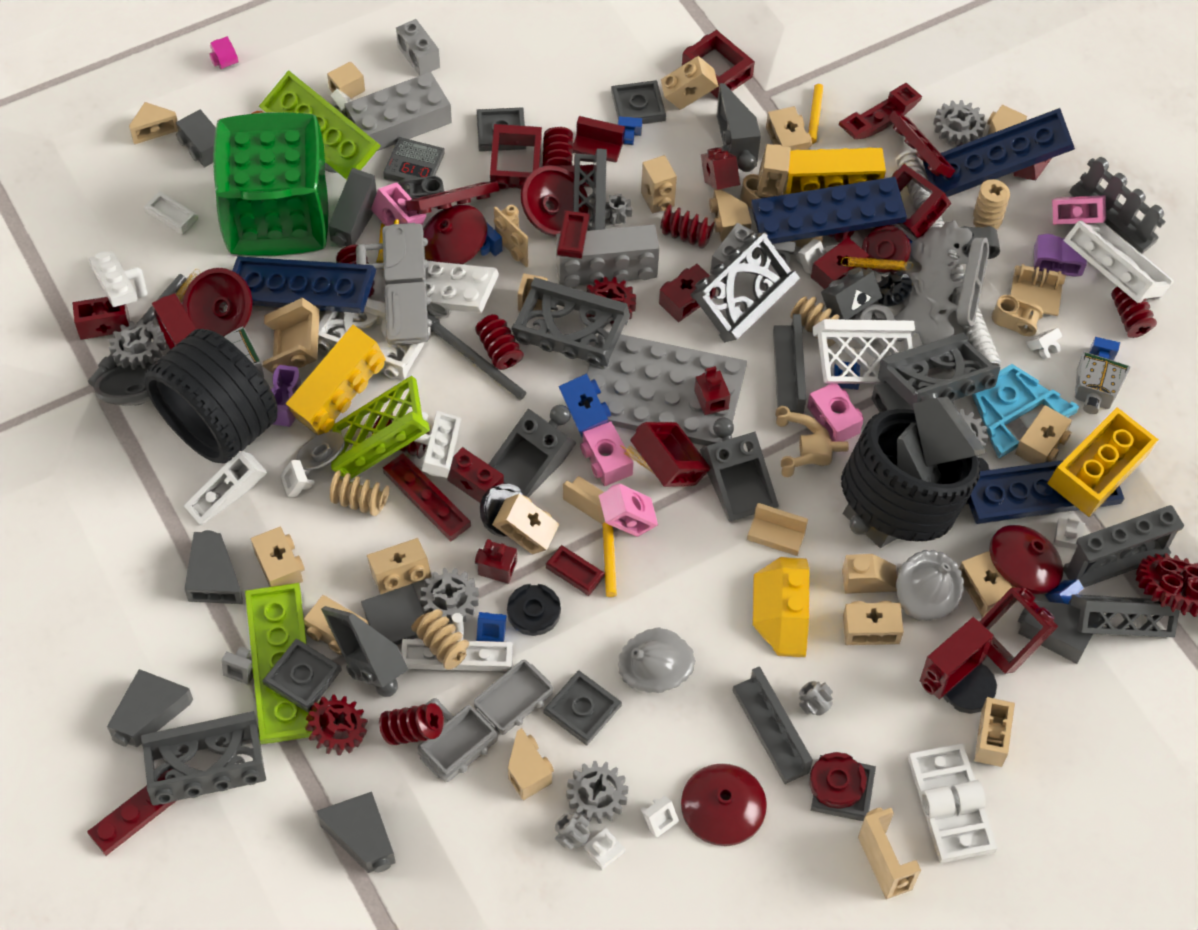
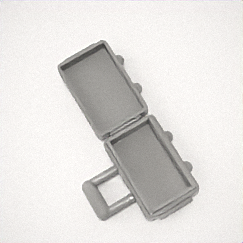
M415 223L384 226L382 228L383 243L357 245L356 264L373 265L376 270L384 269L386 284V338L388 344L404 345L427 342L429 340L428 327L432 325V321L428 319L427 305L431 303V299L427 296L424 283L426 281L425 268L429 266V262L425 260L424 246L428 244V240L424 238L422 224ZM383 249V263L366 264V251Z
M521 660L474 699L476 710L472 706L467 705L453 716L437 698L431 699L426 705L430 703L437 704L448 721L444 724L439 737L427 739L418 746V754L421 756L420 760L437 778H441L445 782H449L459 773L466 772L469 764L480 755H486L488 748L497 742L498 735L493 728L504 735L515 725L520 726L523 723V719L534 709L543 707L544 701L553 693L551 682L533 664H530L527 660Z

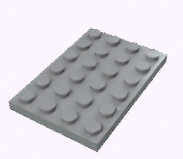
M598 334V344L596 343L595 347L601 348L605 344V339L602 335ZM620 334L609 359L608 366H594L590 364L587 375L590 381L596 380L601 391L597 395L600 403L606 402L612 415L608 417V420L615 427L636 431L638 426L644 422H677L692 443L709 446L722 442V439L714 433L713 425L715 421L722 417L728 418L732 422L734 420L747 361ZM716 366V371H721L731 395L729 409L704 416L694 392L695 378L705 373V369ZM588 401L583 402L586 409L591 407Z

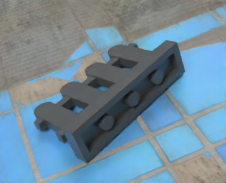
M1105 158L1090 159L1087 163L1090 167L1088 173L1085 172L1081 175V180L1071 187L1069 193L1073 197L1106 195V220L1104 223L1143 254L1159 238L1154 231L1157 226L1161 228L1166 222L1162 219L1164 216L1163 209L1159 205H1153L1151 208L1144 203L1146 196L1142 190L1135 189L1131 192L1126 187L1127 178L1122 173H1116L1113 176L1107 171L1109 163ZM1102 179L1108 182L1106 189L1100 185ZM1120 195L1126 198L1124 205L1118 201ZM1139 210L1145 215L1142 221L1136 217Z

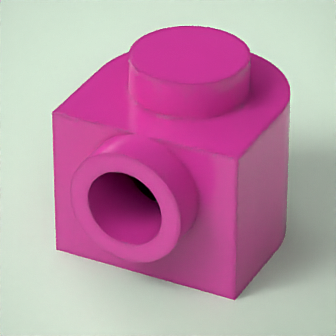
M228 36L210 43L212 53H209L215 67L219 66L220 69H224L239 62Z

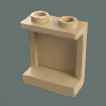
M301 298L264 315V324L274 330L273 357L263 361L265 369L274 374L275 369L279 365L301 368L317 360L319 309Z
M876 808L866 814L858 839L885 899H889L913 890L921 869L917 860L903 865L899 864L885 834L894 812L892 808L885 810Z

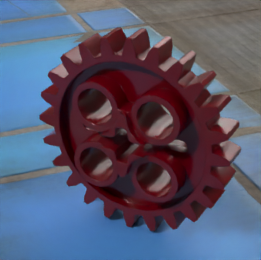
M1155 553L1154 557L1148 555L1146 559L1143 558L1136 571L1137 577L1135 580L1139 582V588L1145 589L1144 594L1152 595V601L1162 602L1161 607L1170 606L1172 612H1175L1177 609L1181 611L1182 615H1186V612H1189L1193 617H1196L1198 613V563L1191 564L1188 558H1185L1184 561L1180 560L1177 555L1171 558L1167 553H1164L1163 557Z

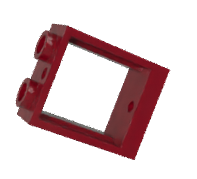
M717 29L709 35L707 34L693 46L687 47L682 54L683 66L695 57L699 56L702 58L716 49L735 65L720 76L716 74L718 86L721 83H725L731 91H734L753 77L755 61ZM719 87L715 88L710 92L717 99L719 94Z
M494 124L490 182L498 181L499 189H522L525 179L532 172L497 170L499 144L534 147V171L540 168L542 127Z
M903 164L892 175V177H896L899 191L901 192L912 180L931 194L909 219H906V222L898 223L899 226L917 239L925 234L952 203L942 190L906 164Z
M175 293L161 297L152 303L157 324L161 332H163L166 344L170 350L196 329Z
M644 422L638 426L636 433L630 439L664 487L696 486L711 469L677 422Z
M1010 588L979 621L990 630L1018 600L1043 626L1015 657L993 636L987 656L1004 674L1014 673L1058 628V625L1053 621L1055 619L1054 616L1046 608H1040L1034 602V595L1026 588Z
M972 617L926 658L919 681L926 692L931 695L934 694L939 700L986 658L994 635L976 618Z

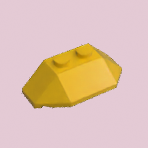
M779 557L753 576L752 625L765 641L773 647L778 656L806 658L809 627V566L806 558Z

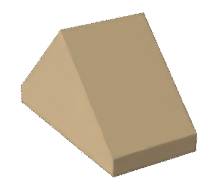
M144 102L129 125L134 145L177 132L176 122L178 120L176 113Z

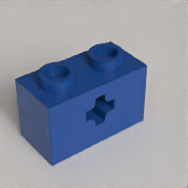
M587 373L558 386L582 438L583 432L609 422L608 417L612 416L606 402L600 403L597 396L601 393L595 379L590 381ZM588 401L591 407L586 409L583 402Z

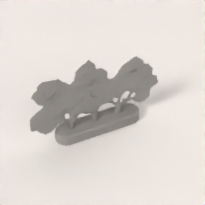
M955 220L946 222L942 227H932L922 237L917 238L910 244L911 256L916 262H919L922 269L918 273L911 272L908 274L913 284L912 291L901 302L905 305V308L894 317L895 321H914L915 331L911 333V337L918 333L923 345L954 334V328L949 322V315L954 311H957V321L960 326H973L989 256V242L987 238H974L971 243L969 256H965L962 247L971 240L972 232L969 228L958 227ZM958 243L959 248H955L954 244ZM949 250L957 252L956 257H959V259L950 258L947 252ZM950 262H955L953 266H948ZM958 264H966L963 281H952L950 278L952 269ZM893 285V286L889 289V290L891 291V293H893L892 290H894L893 288H894L895 285ZM956 287H962L958 305L948 301V297L953 293V290ZM940 310H947L945 314L939 313Z

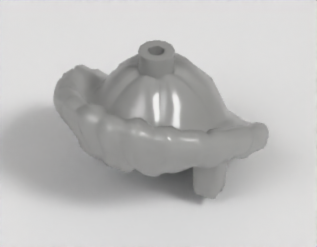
M923 550L909 557L901 565L896 581L897 598L905 613L916 620H933L943 618L956 610L964 591V579L961 576L962 572L958 569L957 563L943 552L935 550Z
M658 627L645 630L630 639L619 654L618 667L622 680L631 688L647 693H662L676 688L686 681L694 671L693 666L696 660L693 655V649L688 646L685 640L681 639L673 631Z

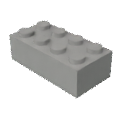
M431 72L344 104L346 117L381 145L377 151L395 145L399 137L411 139L452 123L451 104Z
M655 224L587 231L582 259L557 256L560 234H556V266L560 285L567 287L594 285L595 279L601 283L604 277H607L608 281H612L614 277H617V282L657 278L659 243Z

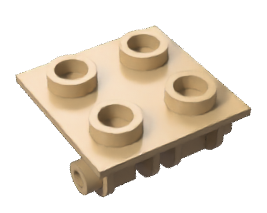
M508 205L500 211L495 206V230L502 236V246H505L510 251L516 261H520L525 267H528V236L519 229L518 208L514 205Z
M1021 264V266L1016 265L1010 295L1040 306L1043 309V314L1058 316L1062 285L1065 282L1066 275L1061 274V271L1049 270V272H1046L1047 268L1039 271V267H1036L1034 270V267L1024 266V264Z

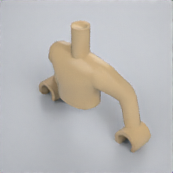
M780 406L776 409V424L778 426H786L790 421L805 425L813 433L810 435H800V457L785 456L782 458L781 467L783 468L781 473L784 477L793 476L795 467L806 464L830 465L833 452H848V441H831L828 430L811 416L790 412L786 406Z

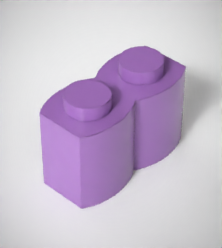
M1052 234L1038 235L1034 245V269L1039 267V271H1043L1044 268H1047L1046 272H1049V270L1061 271V274L1067 276H1082L1087 260L1063 241L1065 238L1062 239Z
M279 365L274 371V387L271 389L278 408L276 422L272 425L290 427L296 417L285 403L301 386L298 367Z

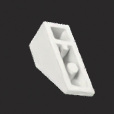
M239 451L184 507L200 525H203L247 493L268 472L252 454Z

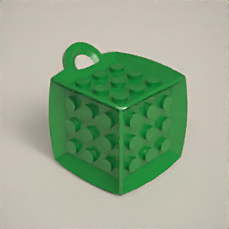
M265 112L219 119L214 138V184L219 227L228 252L238 255L278 256L324 249L327 243L329 210L325 178L324 143L317 117L314 114Z

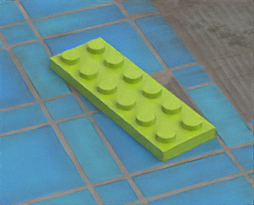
M289 70L259 105L265 112L314 114L317 117L322 133L325 162L346 180L352 168L362 170L381 147L379 143Z
M300 583L246 590L245 596L261 745L308 738L312 731L305 730L308 723L306 720L308 712L265 686L262 681L296 638L307 644Z

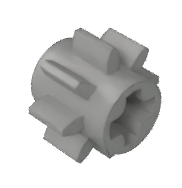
M622 194L609 195V202H605V219H609L613 225L625 224L626 216L632 217L631 200H626Z
M810 681L799 692V699L801 700L799 705L806 714L811 712L813 715H822L833 704L831 701L833 700L831 696L833 691L825 682L820 684L819 681Z
M573 812L571 815L566 813L555 824V830L559 833L555 839L563 847L567 846L569 849L573 847L579 848L590 837V831L586 828L590 822L582 814L577 815Z

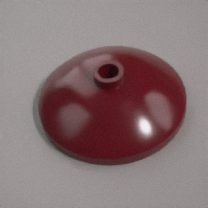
M543 166L534 170L525 179L521 189L522 208L530 223L542 233L556 237V234L561 233L564 212L573 211L574 174L562 167ZM581 185L579 191L587 198L586 190ZM586 205L579 209L580 213H588L589 211Z
M454 205L436 213L423 228L424 238L428 240V244L424 246L425 260L462 265L471 260L480 251L487 237V222L482 213L470 205Z
M212 268L200 273L192 280L185 292L182 305L196 329L211 330L224 337L240 327L245 328L252 312V295L248 284L239 274L226 268ZM225 305L228 306L226 312H224Z
M1008 525L1000 528L991 538L989 552L992 562L1002 577L1010 584L1021 589L1026 588L1032 594L1049 593L1060 584L1063 578V564L1058 551L1044 535L1029 527Z
M713 764L700 769L688 780L682 793L681 810L687 826L697 837L713 845L732 846L747 841L760 829L766 815V796L761 784L750 772L736 765ZM727 794L730 796V799L723 800L720 795Z

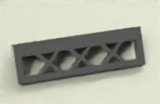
M597 149L595 155L575 154L573 212H579V209L584 205L592 211V216L589 218V223L592 221V227L588 224V231L605 229L607 149ZM580 161L593 162V171L586 175L580 169ZM585 182L593 189V193L587 198L579 191V187Z
M793 314L791 326L774 325L773 328L777 408L786 406L790 412L804 414L806 385L801 314Z
M1072 594L1070 605L1081 609L1078 632L1154 637H1175L1180 610L1176 609L1175 612H1172L1170 606L1161 607L1162 602L1152 601L1150 598ZM1090 612H1097L1101 618L1094 626H1088ZM1117 613H1120L1124 621L1117 627H1113L1110 620ZM1142 614L1147 619V622L1138 629L1133 621ZM1163 616H1169L1167 630H1160L1156 624Z
M761 667L752 669L751 678L733 686V693L784 784H787L809 774L813 759Z

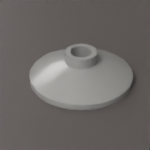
M327 432L318 435L301 448L296 460L301 461L304 470H314L327 466L341 453L345 440L337 432Z

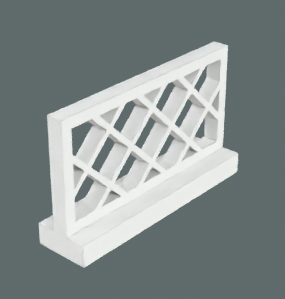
M824 319L813 326V336L818 337L824 383H882L873 368L878 362L881 364V359L887 351L892 355L899 353L892 346L896 340H903L905 351L913 348L911 333L915 331L914 321ZM827 339H833L840 346L835 354L828 348ZM851 339L856 340L862 346L857 354L847 345ZM873 340H878L885 347L880 354L870 346ZM842 350L853 359L848 366L837 357ZM865 350L875 358L870 366L860 357ZM833 362L843 370L840 376H831L830 365ZM856 362L866 371L862 377H858L851 370Z

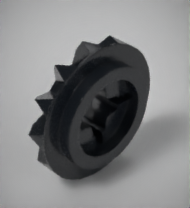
M899 270L896 273L890 271L887 277L881 276L878 286L882 298L877 301L884 306H894L903 302L910 295L913 286L908 274H904ZM894 283V290H892L893 293H891L889 289L891 288V285Z

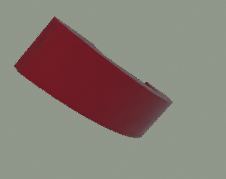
M904 83L889 93L888 99L861 115L857 112L839 121V126L854 139H864L873 136L893 124L888 118L893 111L906 115L921 101L922 96L908 83Z

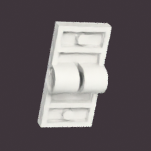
M428 261L429 266L425 268L426 281L424 283L427 296L431 299V303L427 305V310L431 314L446 318L450 315L451 310L482 313L499 276L496 268Z
M964 744L910 753L908 761L939 862L945 863L995 853L997 846L984 809L986 804L984 790L980 781L974 778Z

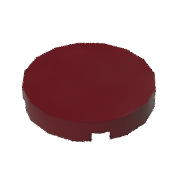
M892 225L874 228L868 237L866 236L863 240L862 249L869 254L871 262L872 259L878 261L877 259H883L881 260L882 262L886 260L888 263L889 260H899V263L904 261L903 266H905L910 257L911 245L909 238L902 230ZM870 267V269L877 272L878 274L888 275L890 271L895 273L900 270H888L889 268L876 269Z
M833 752L823 755L813 765L810 772L809 785L812 794L819 802L831 808L842 809L851 807L860 800L866 789L867 777L864 767L854 760L852 756L847 753Z

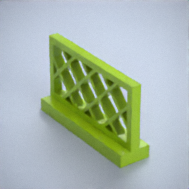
M411 375L334 424L332 432L340 434L341 430L350 425L344 436L345 445L343 450L331 461V469L334 472L341 471L342 477L349 473L351 480L430 431L429 423L422 417L416 378ZM409 388L405 399H400L403 392ZM390 400L384 413L380 412L384 403ZM397 404H402L396 416H393L392 413ZM409 407H412V411L406 414ZM370 413L365 424L361 425L363 417ZM377 416H381L376 428H371ZM389 419L393 420L392 424L385 427ZM357 429H361L356 441H352ZM372 432V436L366 439L368 433ZM349 444L353 445L350 450L345 452Z

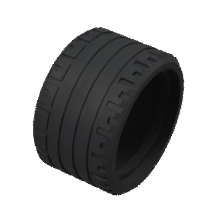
M195 329L145 372L146 391L159 414L189 447L212 462L227 463L231 461L239 451H243L276 422L278 413L277 402L262 374L233 343L214 331Z
M892 409L879 412L867 422L842 471L841 487L843 488V494L849 505L863 521L888 536L917 542L940 538L952 528L980 478L978 457L974 456L938 464L937 466L942 474V484L930 483L915 478L897 467V439L911 422L917 423L914 410Z

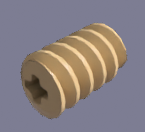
M995 179L982 183L973 212V224L976 227L990 226L997 230L1002 225L1010 199V191L1006 184Z
M806 296L801 298L792 309L790 315L793 319V314H801L802 326H805L808 332H813L812 327L824 319L839 320L840 317L836 314L830 318L832 313L830 308L822 312L824 303L821 302L815 306L817 301L815 296L807 300ZM827 339L828 347L836 343L833 339Z
M338 470L334 474L330 486L331 503L337 504L340 502L343 507L350 505V508L353 510H357L360 507L361 512L367 513L369 511L372 516H377L381 512L388 499L390 490L388 485L385 486L383 491H380V483L378 482L375 483L373 488H370V480L368 479L365 480L363 485H360L359 476H356L354 481L350 482L349 473H346L343 479H340L341 471Z
M436 609L418 617L412 624L411 629L416 632L418 638L423 640L424 645L430 648V652L436 655L437 660L443 663V667L449 670L457 667L465 659L469 641L466 639L461 641L463 638L462 633L455 632V625H448L449 619L446 616L442 617L443 612L440 609Z

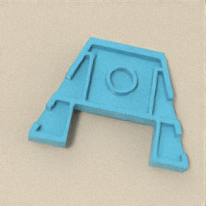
M1013 364L999 371L995 387L972 394L984 426H987V433L999 459L1015 450L1019 444V441L1005 425L1041 404L1048 406L1067 418L1077 413L1079 409L1076 403L1065 401L1060 397V393L1053 389L1049 391L1038 384L1039 380Z

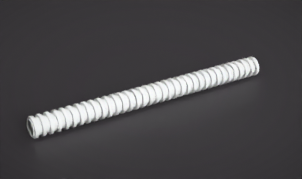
M906 151L897 157L896 162L899 168L906 164L926 179L916 152ZM912 180L906 185L913 200L915 210H917L931 194ZM942 216L927 231L932 227H942L945 224ZM949 250L947 252L950 258L959 259L956 257L957 253L955 251ZM950 262L948 266H953L955 262ZM961 264L955 266L951 271L950 278L954 282H961L964 279L965 272ZM956 287L950 295L952 302L958 305L962 287ZM977 308L974 325L962 326L964 327L963 330L969 337V343L993 365L997 364L1000 366L1001 361L998 358V353L985 326L983 316L980 314L981 311Z

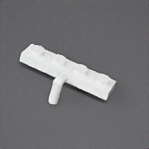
M100 252L94 257L89 258L91 268L113 307L138 301L137 296L144 297L147 295L142 269L133 268L124 271L113 252ZM131 279H134L136 291L130 282Z
M437 411L431 434H424L414 440L415 442L428 445L421 471L435 477H448L462 418ZM422 412V417L425 421L428 419V414Z
M455 613L452 616V624L456 627L455 632L462 633L464 637L463 616L460 613ZM402 639L401 655L408 669L447 670L443 667V663L437 660L436 655L430 652V648L424 645L423 640ZM469 641L465 659L457 667L449 670L508 672L512 668V642Z

